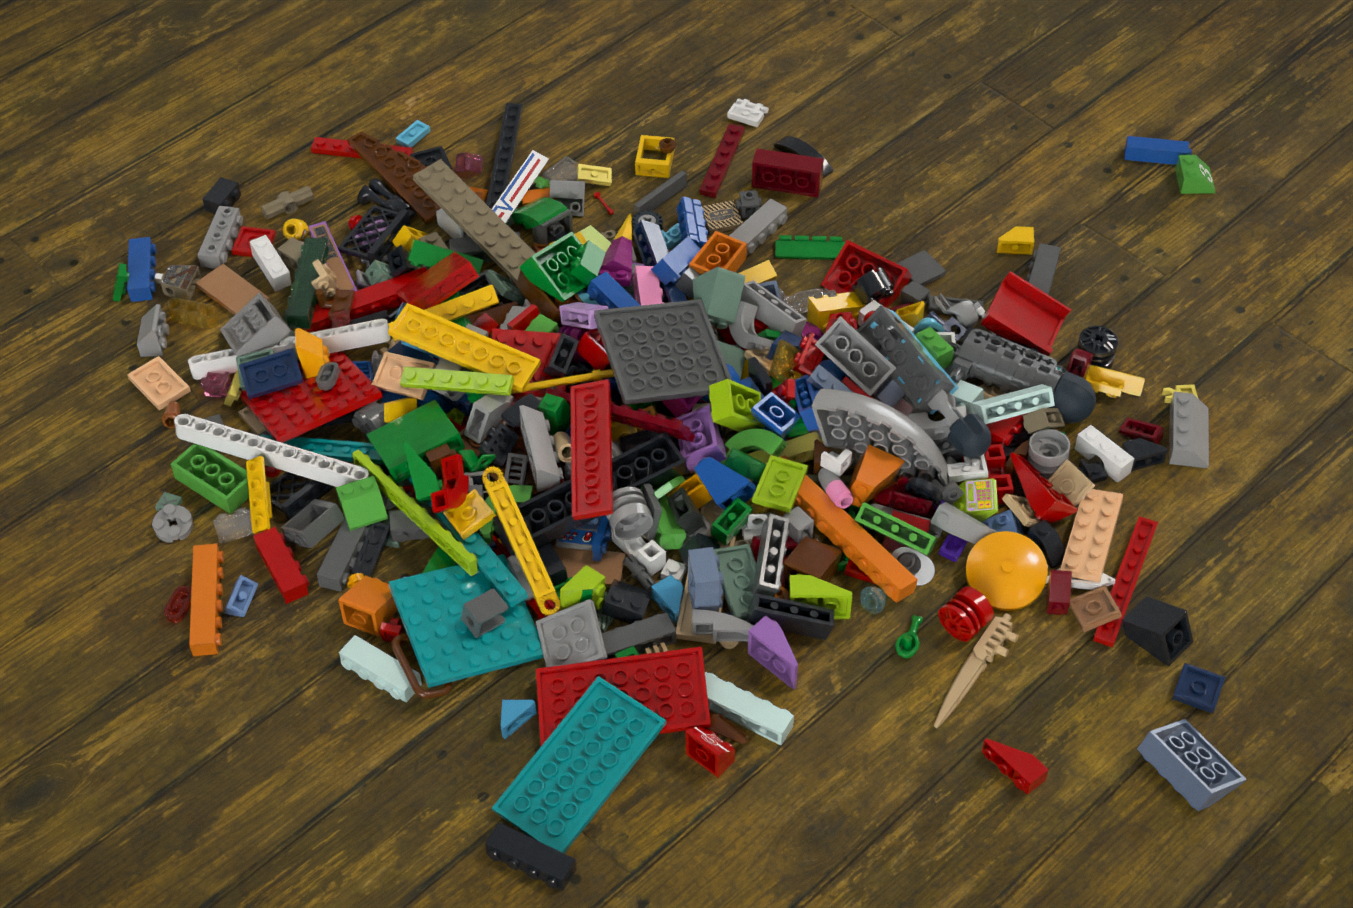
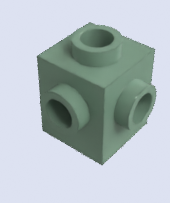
M374 260L365 272L371 286L395 278L392 276L390 266Z

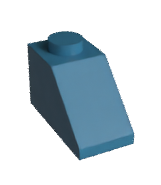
M669 575L651 586L652 599L665 613H668L670 619L676 625L684 587L679 580Z

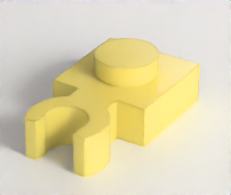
M1176 385L1175 390L1164 388L1162 395H1169L1165 396V403H1171L1174 392L1191 393L1198 398L1195 385Z

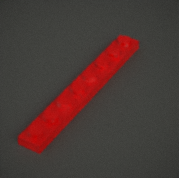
M1141 516L1138 517L1116 576L1115 584L1110 593L1121 611L1122 617L1098 626L1093 641L1113 648L1158 522Z

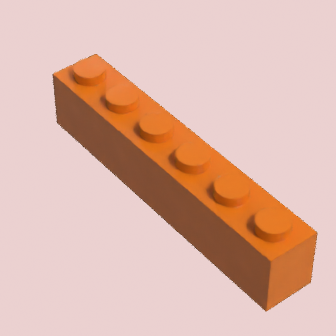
M218 544L193 546L189 640L193 656L218 654V646L222 645L221 633H219V629H222V618L219 616V612L223 611L222 600H220V596L223 595V585L220 583V579L224 578L223 568L221 567V563H224V553L219 550Z

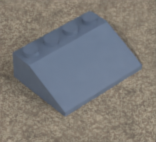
M1186 719L1150 731L1137 748L1143 755V758L1150 762L1158 770V773L1165 777L1173 785V788L1181 793L1197 811L1210 807L1247 780Z

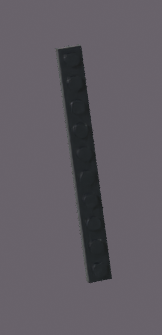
M506 103L486 201V204L491 209L509 184L523 104Z

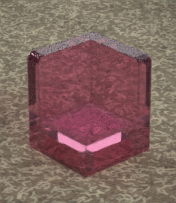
M468 152L457 154L455 171L481 173L483 156Z

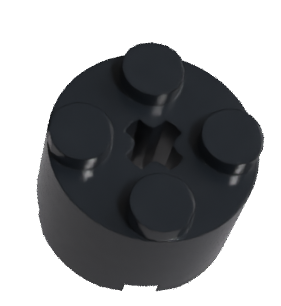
M878 268L879 271L876 273L872 270L864 274L857 280L858 284L856 286L852 285L862 304L868 305L873 300L879 303L878 301L881 299H887L894 294V285L883 268Z

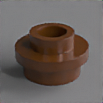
M664 138L659 142V148L663 153H672L676 147V142L671 138Z

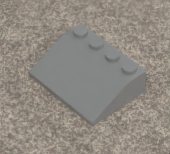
M260 292L220 329L237 357L276 344L280 340L285 339L291 331L275 307Z

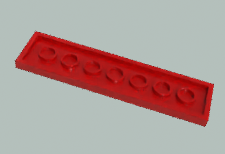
M608 379L571 386L572 517L574 521L613 514L610 382Z

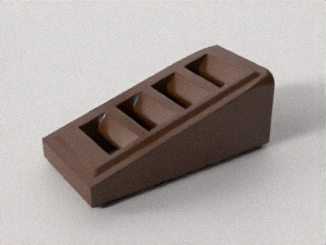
M720 713L711 716V727L706 729L741 744L751 741L747 734Z

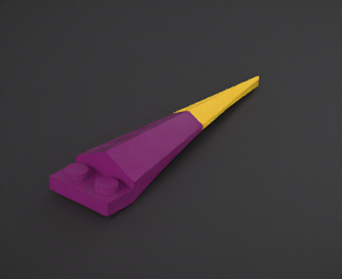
M631 213L606 251L598 273L599 276L607 272L621 286H630L633 279Z

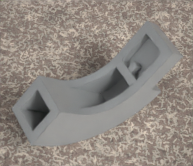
M740 301L735 323L729 325L734 341L739 346L749 350L771 348L774 341L759 337L754 329V319L758 306Z

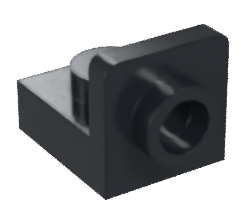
M1084 459L1080 460L1078 469L1093 484L1107 480L1108 474L1100 461L1087 464Z

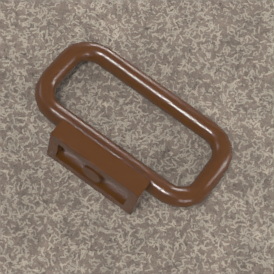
M407 633L395 636L391 643L392 650L415 694L424 699H433L447 695L452 690V682L445 683L443 688L430 691L421 688L400 647L401 642L410 641Z

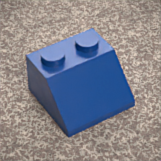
M772 392L751 409L752 415L760 423L764 424L782 439L792 431L801 415Z

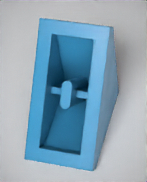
M502 700L501 732L504 739L509 737L536 714V706L533 700Z

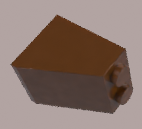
M805 536L783 563L785 584L789 585L790 575L797 574L811 575L830 583L838 569L839 563L842 561V551L835 546L823 544L818 539H811Z

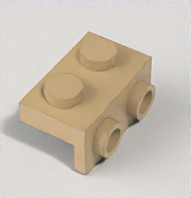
M317 259L312 264L320 277L311 283L316 290H323L324 297L327 299L334 296L336 290L339 289L335 282L338 279L326 263L322 264Z

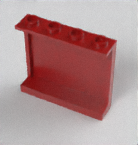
M453 252L397 290L396 294L402 302L425 310L439 305L477 279L479 275L470 261Z
M1010 271L1002 280L981 325L1000 337L1036 348L1038 353L1049 356L1053 351L1051 347L1062 323L1072 309Z

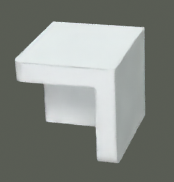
M845 449L838 455L833 451L829 454L824 451L821 454L820 466L840 477L851 465L852 452Z

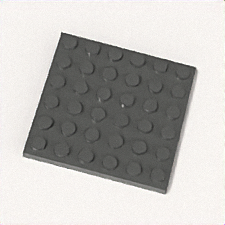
M701 299L594 310V319L624 405L709 395V385L726 379L732 380Z

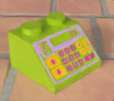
M995 479L968 480L959 485L964 494L953 503L954 507L981 523L998 512Z

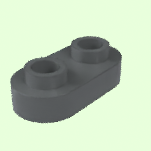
M330 362L320 367L316 377L319 389L330 390L336 384L340 374L337 363Z

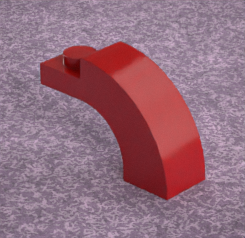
M456 454L441 459L443 487L442 490L431 493L433 513L451 510L464 503L469 489V476L464 475L462 455Z

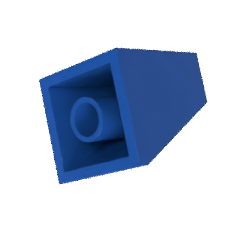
M711 457L704 458L694 467V470L716 504L723 510H726L736 498H739L744 503L753 498L757 486Z

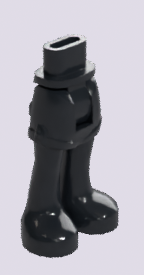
M377 178L370 180L368 186L364 185L357 196V201L362 205L372 201L379 207L396 212L405 209L409 211L410 220L416 215L411 210V206L406 204L399 196L389 192L383 186V182ZM378 194H380L381 196H383L384 198H386L387 201H385V200L382 199L380 196H378Z

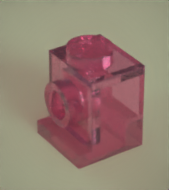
M208 372L206 377H202L201 387L204 389L205 396L226 398L231 385L229 372L224 374Z

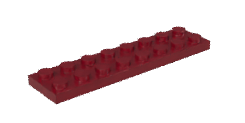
M558 387L555 390L547 388L546 393L564 398L571 406V394ZM611 402V421L658 434L666 432L670 437L692 443L694 441L695 435L690 431V427L683 425V421L680 419L672 418V420H669L658 413L650 415L645 410L638 409V411H635L627 405L622 404L619 407Z

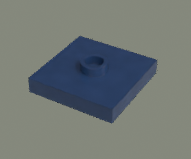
M1184 663L1172 699L1214 713L1225 677Z

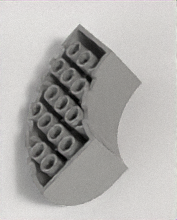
M823 388L815 396L812 409L825 447L848 449L849 451L853 449L863 454L870 444L905 460L892 481H898V478L903 476L907 478H921L930 483L936 479L943 487L950 483L947 463L937 445L920 426L903 413L878 400L849 391Z

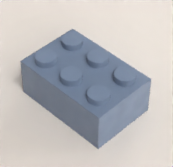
M713 547L688 550V591L692 609L719 612V608H722L721 596H723L721 584H723L722 571H718V567H720L719 556L714 554Z

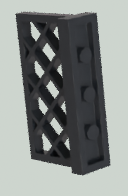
M372 205L338 247L339 252L368 260L370 265L374 260L381 261L394 245L392 241L404 225L409 226L411 224L409 211L402 209L400 212ZM374 212L381 213V215H377V216H373V217H372V215L374 214ZM390 217H395L393 220L387 221L386 219ZM381 219H384L385 221L379 224H375L374 222ZM371 222H372V224H373V225H371V226L363 227L365 224H368V223H371ZM387 227L384 231H378L380 228ZM372 230H375V231H376V233H373V234H369V235L366 234V232H369V231H372ZM358 234H364L362 237L355 238ZM378 238L375 242L370 243L369 241L371 239ZM367 241V244L357 245V243ZM355 244V247L346 248L348 245ZM369 249L367 254L360 252L361 250Z
M286 472L269 485L270 493L277 491V495L270 496L271 505L283 512L285 517L290 520L314 499L319 500L335 486L316 480L309 481V478H306L305 482L296 483V479L306 477ZM292 480V484L283 485L285 481ZM297 488H302V489H300L298 492L295 493V489H297ZM291 489V493L281 494L282 490Z

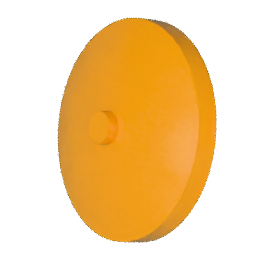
M1002 531L985 536L974 545L966 562L968 586L981 592L988 599L992 608L996 610L1014 611L1030 605L1040 596L1047 580V562L1041 549L1028 537L1015 532Z

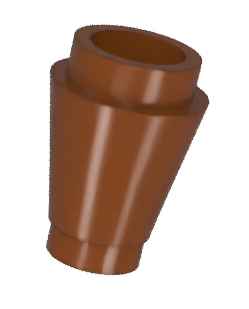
M170 402L162 416V422L168 428H175L174 419L180 415V405L178 402Z

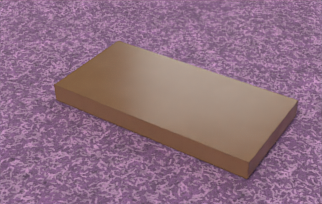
M224 264L195 282L197 288L233 315L237 314L259 292L270 302L268 296Z
M552 545L566 568L568 578L574 577L585 565H588L605 576L606 588L611 587L614 579L621 581L624 569L623 560L626 557L625 553L607 551L606 554H603L601 561H593L592 550L561 548Z

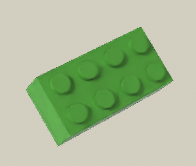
M194 443L171 463L176 480L229 514H232L249 498L247 470L211 448Z

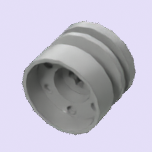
M1052 429L1040 430L1031 436L1027 461L1040 472L1039 476L1048 480L1065 460H1068L1070 451L1068 437Z
M624 487L613 492V514L606 516L615 537L621 540H631L649 531L653 525V518L641 490L635 487Z

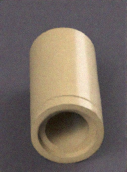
M557 432L553 435L554 449L557 451L561 461L571 462V438L566 432Z

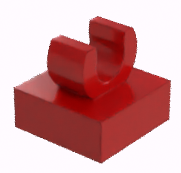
M392 617L390 623L382 622L380 633L383 641L392 642L395 636L403 634L402 626L399 625L400 619Z

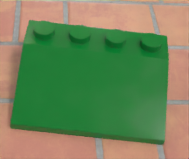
M573 232L568 233L535 253L519 266L532 284L561 302H564L588 286L570 274L571 262L576 257L575 251L581 244Z

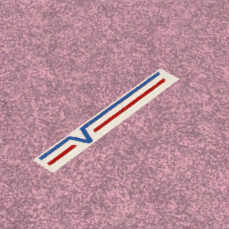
M532 150L493 206L492 210L505 223L549 160L547 157Z

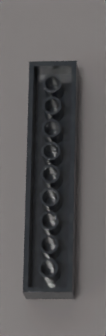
M666 432L612 458L613 492L624 487H635L642 492L644 484H651L652 488L655 489L685 474L686 460ZM572 479L517 505L536 548L597 518L592 517L574 521L572 517ZM498 515L493 517L494 531L510 556L515 555Z

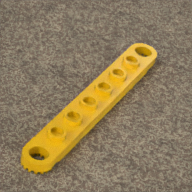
M489 467L483 472V483L539 609L547 616L557 613L560 608V600L501 470L498 467ZM489 473H496L498 480L491 482L487 479V475ZM552 600L555 603V608L552 610L546 609L544 602Z

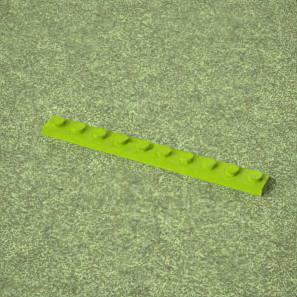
M359 449L352 453L354 465L367 469L369 477H375L379 490L470 576L478 573V560L473 553H469L460 541L457 542L450 531L443 529L437 519H433L425 508H421L413 497H409L401 486L398 487L389 475L387 476L383 473L379 465H375L367 454L364 455Z

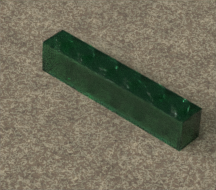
M305 238L304 245H301V257L297 261L298 270L294 272L295 281L291 284V296H288L287 300L288 309L284 311V320L287 321L289 328H311L318 300L316 289L311 282L320 277L312 262L319 259L322 264L327 263L329 255L327 238Z

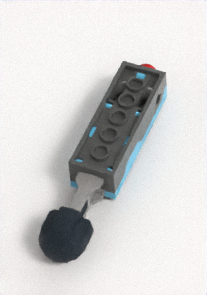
M881 305L875 311H869L864 316V323L857 332L896 367L891 377L917 409L932 415L938 410L939 413L945 416L952 425L949 428L951 432L948 434V440L963 456L972 458L986 453L991 445L990 430L977 414H968L963 417L958 411L955 397L952 394L959 387L896 312Z

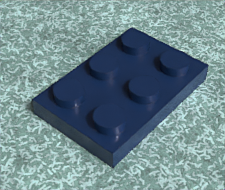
M293 348L239 365L249 400L304 383Z

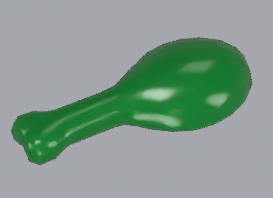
M912 615L909 631L898 637L896 641V652L904 659L914 656L919 649L920 641L917 636V630L923 621L922 616Z

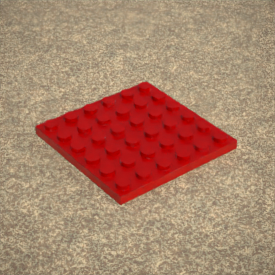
M342 351L330 353V356H328L330 362L337 363L340 369L337 382L330 390L318 388L316 383L317 376L306 379L302 365L298 363L304 383L250 400L247 392L240 390L239 398L272 438L277 442L283 443L383 398L382 393L375 385H371L372 382Z

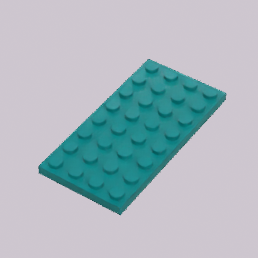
M598 676L493 805V812L529 837L565 854L667 724L666 720Z

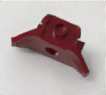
M899 477L898 484H894L876 495V503L882 506L922 517L932 518L934 516V506H931L932 501L914 497V494L911 492L910 494L907 493L905 489V484L909 479L907 477Z

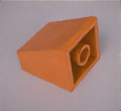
M869 444L857 462L848 485V489L853 497L851 505L861 508L863 502L868 503L890 485L905 460Z
M365 575L342 595L338 601L344 624L380 637L382 622L389 623L397 611L388 586L389 584L382 582L378 578H371Z

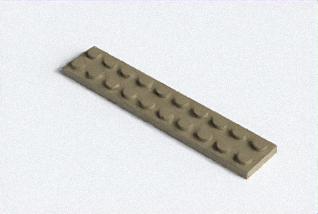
M441 159L414 174L413 180L517 284L520 273L519 266L534 255L535 252Z

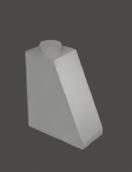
M487 394L473 404L464 435L480 444L487 437L486 434L492 426L496 427L502 420L501 414L511 406L514 396Z

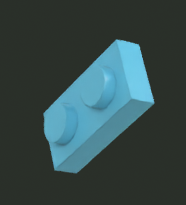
M416 120L395 138L396 143L404 147H413L431 131L430 126Z

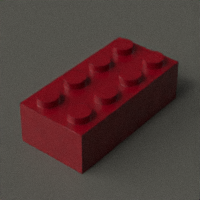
M756 148L752 161L751 187L819 198L823 180L824 159Z

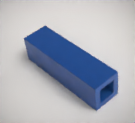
M1127 136L1124 160L1176 165L1178 156L1191 155L1192 149H1189V142Z

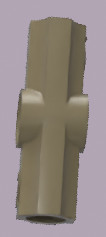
M309 186L292 193L285 191L280 193L276 200L261 206V211L266 220L284 212L292 214L298 209L299 205L313 200L314 195Z

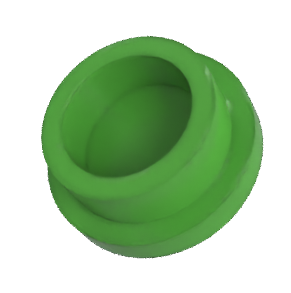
M537 176L536 180L534 179L533 181L536 183V187L541 189L550 187V180Z

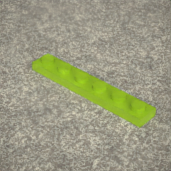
M404 367L400 380V385L408 388L505 396L511 395L514 383L513 375Z

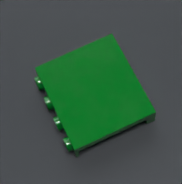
M435 399L366 434L369 442L382 459L396 484L411 476L403 443L407 442L428 467L430 464L425 452L446 443L450 450L454 449L455 452L465 448L460 433Z

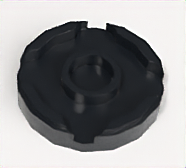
M911 477L905 484L907 493L910 494L911 492L914 494V497L932 501L931 506L935 504L938 506L943 499L942 492L924 479Z

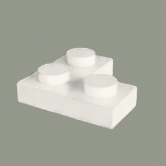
M984 454L972 458L963 456L964 462L947 464L949 482L952 480L960 482L988 478Z

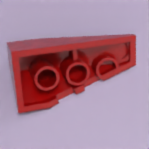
M1013 452L1010 454L1029 505L1035 511L1034 515L1040 521L1046 520L1053 523L1078 511L1063 493L1059 494L1052 488L1054 485L1050 481L1039 476L1040 472L1023 456Z

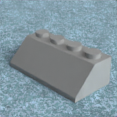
M841 316L815 344L869 396H874L896 370V367Z
M1174 392L1170 403L1169 464L1208 468V407L1194 394Z
M521 405L519 406L520 427L537 492L552 489L560 485V479H563V472L561 467H557L559 458L557 451L553 452L552 447H555L553 436H549L548 433L550 431L549 421L545 420L543 412Z

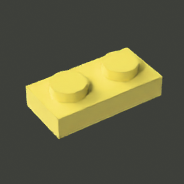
M578 164L577 181L610 186L612 183V168Z
M238 369L224 401V404L230 407L234 400L238 401L241 394L239 390L241 386Z

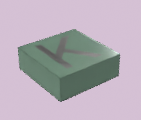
M164 492L155 506L156 511H160L167 504L180 506L183 502L182 497Z

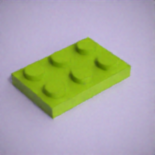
M770 455L753 495L752 503L791 513L808 471V465Z

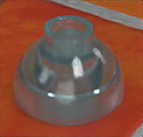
M869 586L861 591L860 602L867 612L878 614L884 609L887 595L882 589Z

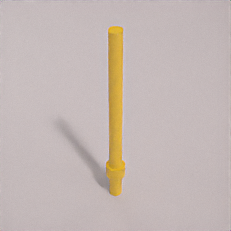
M600 369L593 370L592 373L528 383L523 392L591 380L596 382L601 381L603 378L614 377L612 369L600 371ZM512 388L511 394L521 392Z

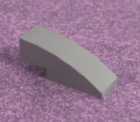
M692 609V635L713 634V641H748V632L754 625L721 612Z

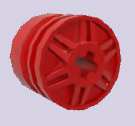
M963 587L938 611V617L944 629L951 636L962 642H968L994 616L993 608L988 599L972 587Z

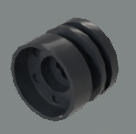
M1090 326L1080 333L1077 349L1094 354L1091 365L1111 369L1118 347V338L1112 330L1106 327Z

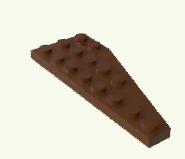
M359 132L347 139L350 147L406 204L411 206V210L426 225L437 219L436 211L440 210L441 207L413 180V175L427 166L401 151L393 150L387 144L379 143L377 139L363 132Z

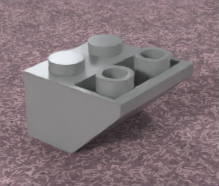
M550 180V198H557L556 201L565 205L567 209L572 210V216H584L585 181Z
M156 304L142 317L137 340V347L141 357L163 356V351L167 348L166 335H169V325L165 322L166 315L165 312H162L160 304Z

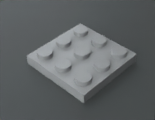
M591 599L536 621L546 667L597 661L607 658L594 602Z

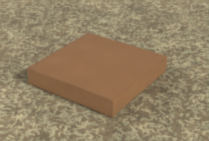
M1105 585L1070 599L1069 607L1083 632L1122 617L1121 611Z

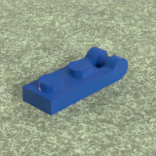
M606 515L601 517L592 544L593 561H601L603 554L607 553V541H610L612 537L610 523Z

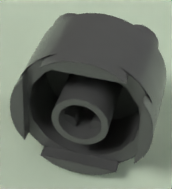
M374 401L363 406L354 414L352 423L364 434V439L368 443L370 442L366 434L388 424L384 422V403L378 404Z

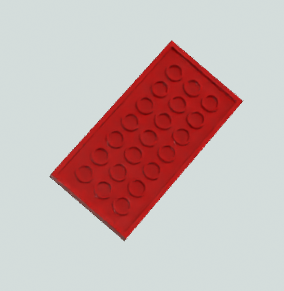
M702 647L536 669L541 746L598 676L664 718L667 724L659 734L686 731L689 728L699 726L704 728L711 727Z

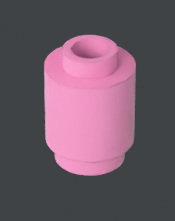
M835 480L828 484L826 494L836 506L847 508L852 504V493L841 480Z

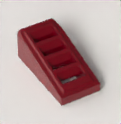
M1128 417L1119 429V433L1134 440L1141 438L1159 444L1163 438L1162 426Z

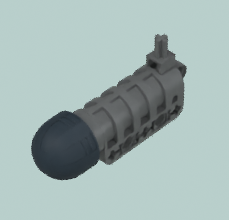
M973 329L962 346L953 342H947L954 348L952 359L954 362L949 374L954 383H959L960 380L965 381L967 378L972 380L977 378L984 381V385L989 387L994 385L1001 388V391L1004 393L1041 384L1052 387L1055 406L1048 408H1058L1064 423L1083 421L1094 410L1096 395L1092 385L1084 378L1065 371L1063 376L1055 373L1057 362L1051 357L981 329Z

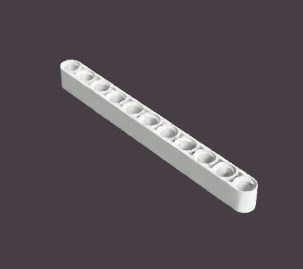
M385 319L310 333L322 339L324 346H328L329 353L384 343L391 339V336L388 334V323ZM295 336L287 337L276 344L250 352L254 353L272 348L275 354L293 348L296 358L299 360L295 348ZM232 349L197 355L188 360L192 377L196 380L235 373L238 369L237 356Z
M180 414L174 419L176 435L182 440L247 460L262 456L264 457V465L339 487L369 477L368 470L363 467L195 416Z

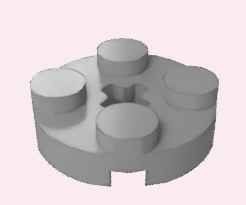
M167 504L155 515L152 526L160 540L171 543L177 539L181 541L190 535L193 530V518L186 508ZM172 521H176L177 525H172L170 527L169 523Z

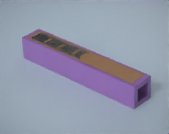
M326 222L308 226L311 240L319 254L322 264L326 263L338 280L335 282L339 289L357 291Z

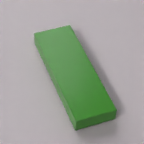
M682 475L678 476L656 490L654 495L659 499L686 480Z

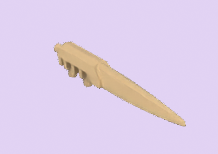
M1004 614L1002 618L995 616L973 648L944 699L934 723L935 728H938L961 702L981 672L987 667L986 661L992 663L994 655L997 654L1004 657L1007 656L1009 649L1002 647L1004 640L1017 641L1018 635L1012 633V623L1009 622L1011 616L1009 614Z

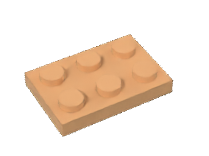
M385 351L371 385H375L380 390L424 400L428 389L402 387L400 385L404 367L435 369L436 364Z
M159 356L127 374L128 379L159 411L168 406L170 402L176 401L191 392L190 387Z

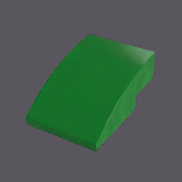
M541 197L515 210L511 217L516 226L523 224L527 230L543 224L568 209L565 205L554 199Z

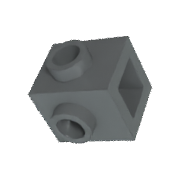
M756 190L739 192L736 206L737 210L740 209L742 219L751 217L762 207L761 197H758Z

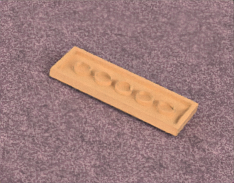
M1092 489L1080 502L1060 568L1061 571H1072V578L1101 582L1121 509L1123 494Z

